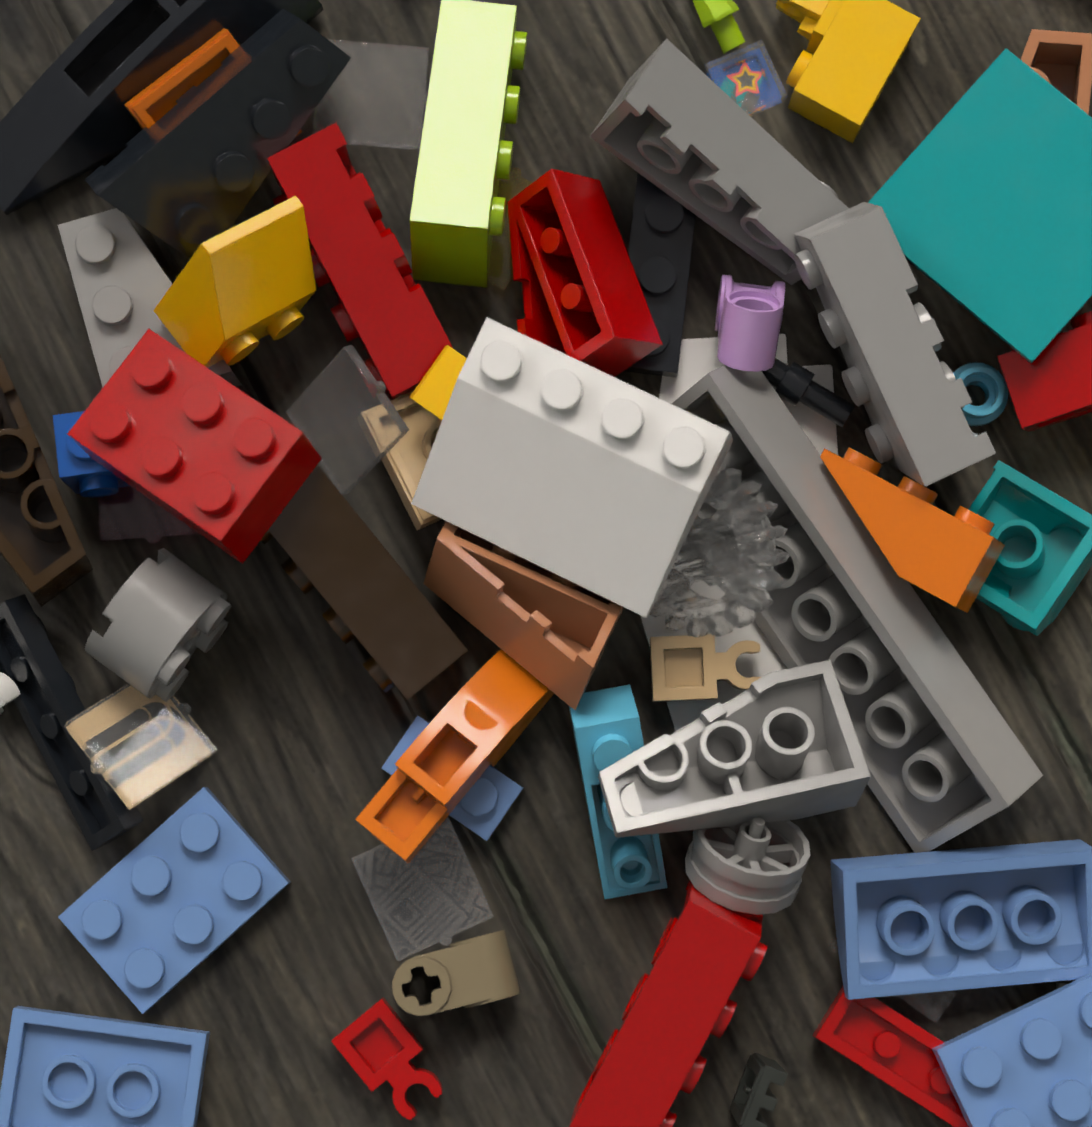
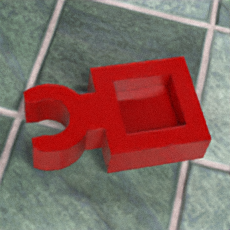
M384 997L331 1040L371 1092L386 1080L394 1088V1106L399 1114L408 1120H411L417 1114L415 1107L407 1099L406 1092L408 1087L416 1083L423 1084L435 1098H438L443 1093L441 1081L433 1072L424 1068H416L410 1061L424 1047Z

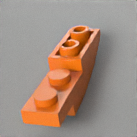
M500 649L457 692L395 763L397 770L355 820L409 864L489 765L494 767L554 693Z

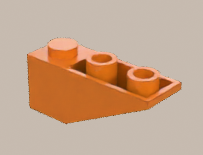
M848 447L843 458L824 449L820 458L897 575L968 613L1005 546L989 535L995 524L962 506H959L954 516L933 506L938 494L905 476L898 487L877 476L883 465Z

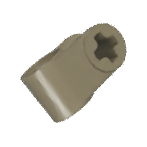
M505 930L448 944V948L414 956L404 961L396 970L392 981V992L397 1004L405 1012L415 1016H428L462 1006L464 1008L474 1007L521 993ZM415 967H424L427 976L438 975L441 981V986L432 990V1001L429 1003L420 1004L416 994L406 995L403 990V984L412 980V969Z

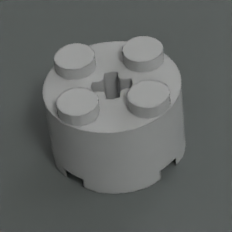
M162 548L158 550V563L150 557L146 559L110 601L102 614L109 618V621L112 623L103 637L92 630L85 645V652L147 698L157 695L167 702L187 678L189 671L184 667L197 647L204 653H207L225 631L228 622L224 618L230 610L231 604L226 601L227 594L168 550Z

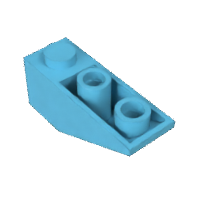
M628 684L585 692L576 710L570 706L569 710L604 899L667 888L659 833L616 838L598 779L600 771L644 746L640 718L631 686Z

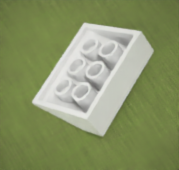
M487 317L457 378L411 504L648 618L725 459L733 438L729 431Z

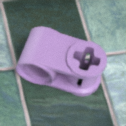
M722 274L715 319V331H718L717 357L721 363L733 369L751 372L765 371L773 367L784 308L785 282L775 281L772 287L737 283L733 281L732 275Z

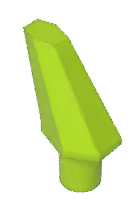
M693 0L703 27L711 26L723 53L746 42L733 16V13L739 11L737 4L733 0Z

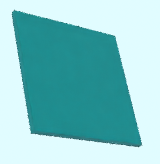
M1005 48L868 203L882 206L905 258L1032 364L1092 297V117Z

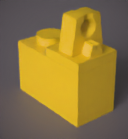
M777 0L776 9L801 23L797 32L809 40L807 51L803 50L786 80V84L794 88L788 109L853 143L909 44L921 18L887 0Z

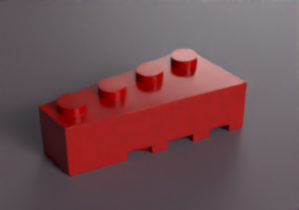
M334 123L267 158L282 192V195L272 199L276 206L296 196L304 206L315 282L318 288L330 283L340 301V304L330 309L347 342L359 337L369 359L360 363V367L376 397L388 392L391 399L394 400L414 391L444 347L448 345L453 348L421 285L419 283L415 284L410 275L413 273L395 234L390 228H385L381 220L383 218L367 180L363 173L359 172L356 174L347 151V142L338 124Z
M689 880L685 888L687 895L684 909L679 918H670L652 958L651 964L654 966L649 974L644 973L640 977L622 1015L621 1020L624 1022L620 1030L617 1028L613 1030L575 1105L569 1127H673L677 1114L669 1111L679 1090L691 1094L707 1062V1059L699 1055L709 1034L720 1038L734 1014L737 1002L729 999L740 977L749 982L753 979L765 956L768 946L759 942L762 933L763 914L755 915L733 911L712 902L699 892Z

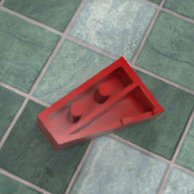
M551 168L507 202L514 281L522 282L525 318L517 320L519 333L613 377L663 345L600 180Z
M1092 311L1071 319L1070 322L1073 329L1058 334L1032 364L1012 347V351L997 356L1023 430L1031 432L1092 413Z

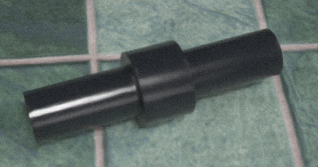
M775 358L773 367L762 371L770 384L777 388L776 392L780 398L795 407L798 402H801L843 427L855 407L852 403L813 381L812 379L815 374L794 361L791 366H788Z

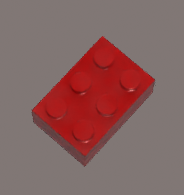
M150 329L142 336L67 433L94 461L242 564L322 459L301 430Z

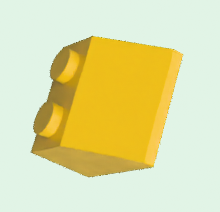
M294 196L201 243L153 310L185 353L208 368L221 360H224L228 366H231L249 355L259 345V339L269 334L273 340H278L294 330L304 320L300 310L315 293L316 284L302 203Z

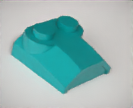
M998 460L993 467L994 471L968 509L994 523L995 525L989 535L1005 545L976 598L999 612L1003 619L1012 627L1029 631L1038 636L1056 619L1092 566V514Z

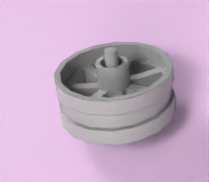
M755 817L752 821L744 822L738 826L694 830L693 841L688 848L685 858L686 874L699 892L721 906L733 911L755 915L776 913L790 906L798 894L802 882L801 876L811 856L809 841L801 829L790 820L765 823L759 817Z

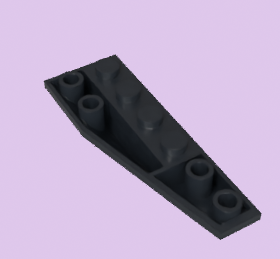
M115 0L56 59L1 120L0 208L8 215L119 155L128 147L126 143L143 130L124 104L201 47L223 28L228 29L240 46L282 9L309 24L324 10L319 0Z

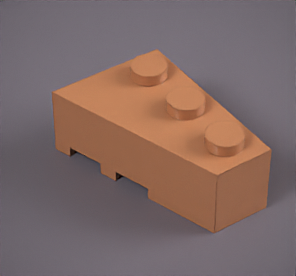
M447 521L436 539L423 582L425 586L574 710H576L624 609V607Z

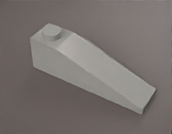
M831 660L770 672L752 682L750 688L722 705L720 702L701 712L700 718L671 735L663 734L603 769L598 775L616 838L738 826L744 822L752 821L755 817L762 818L765 823L796 820L850 808L857 805L871 777Z

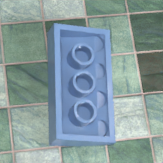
M1081 839L830 860L838 954L845 997L848 1000L1077 980L1092 973V846Z

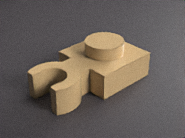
M715 634L650 637L649 639L652 702L715 700L718 698L717 681H727L736 689L748 690L752 682L761 678L756 676L743 677L737 672L735 666L738 656L760 652V644L755 641H740L732 645L726 652L715 653Z

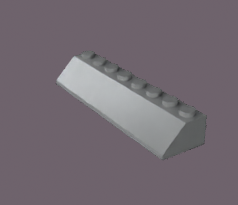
M724 365L709 372L671 403L729 431L733 438L725 459L691 527L692 531L788 669L831 660L871 775L867 785L914 853L929 852L1009 807L1035 784L1043 774L910 583L897 575L820 458V454L763 372L742 371Z

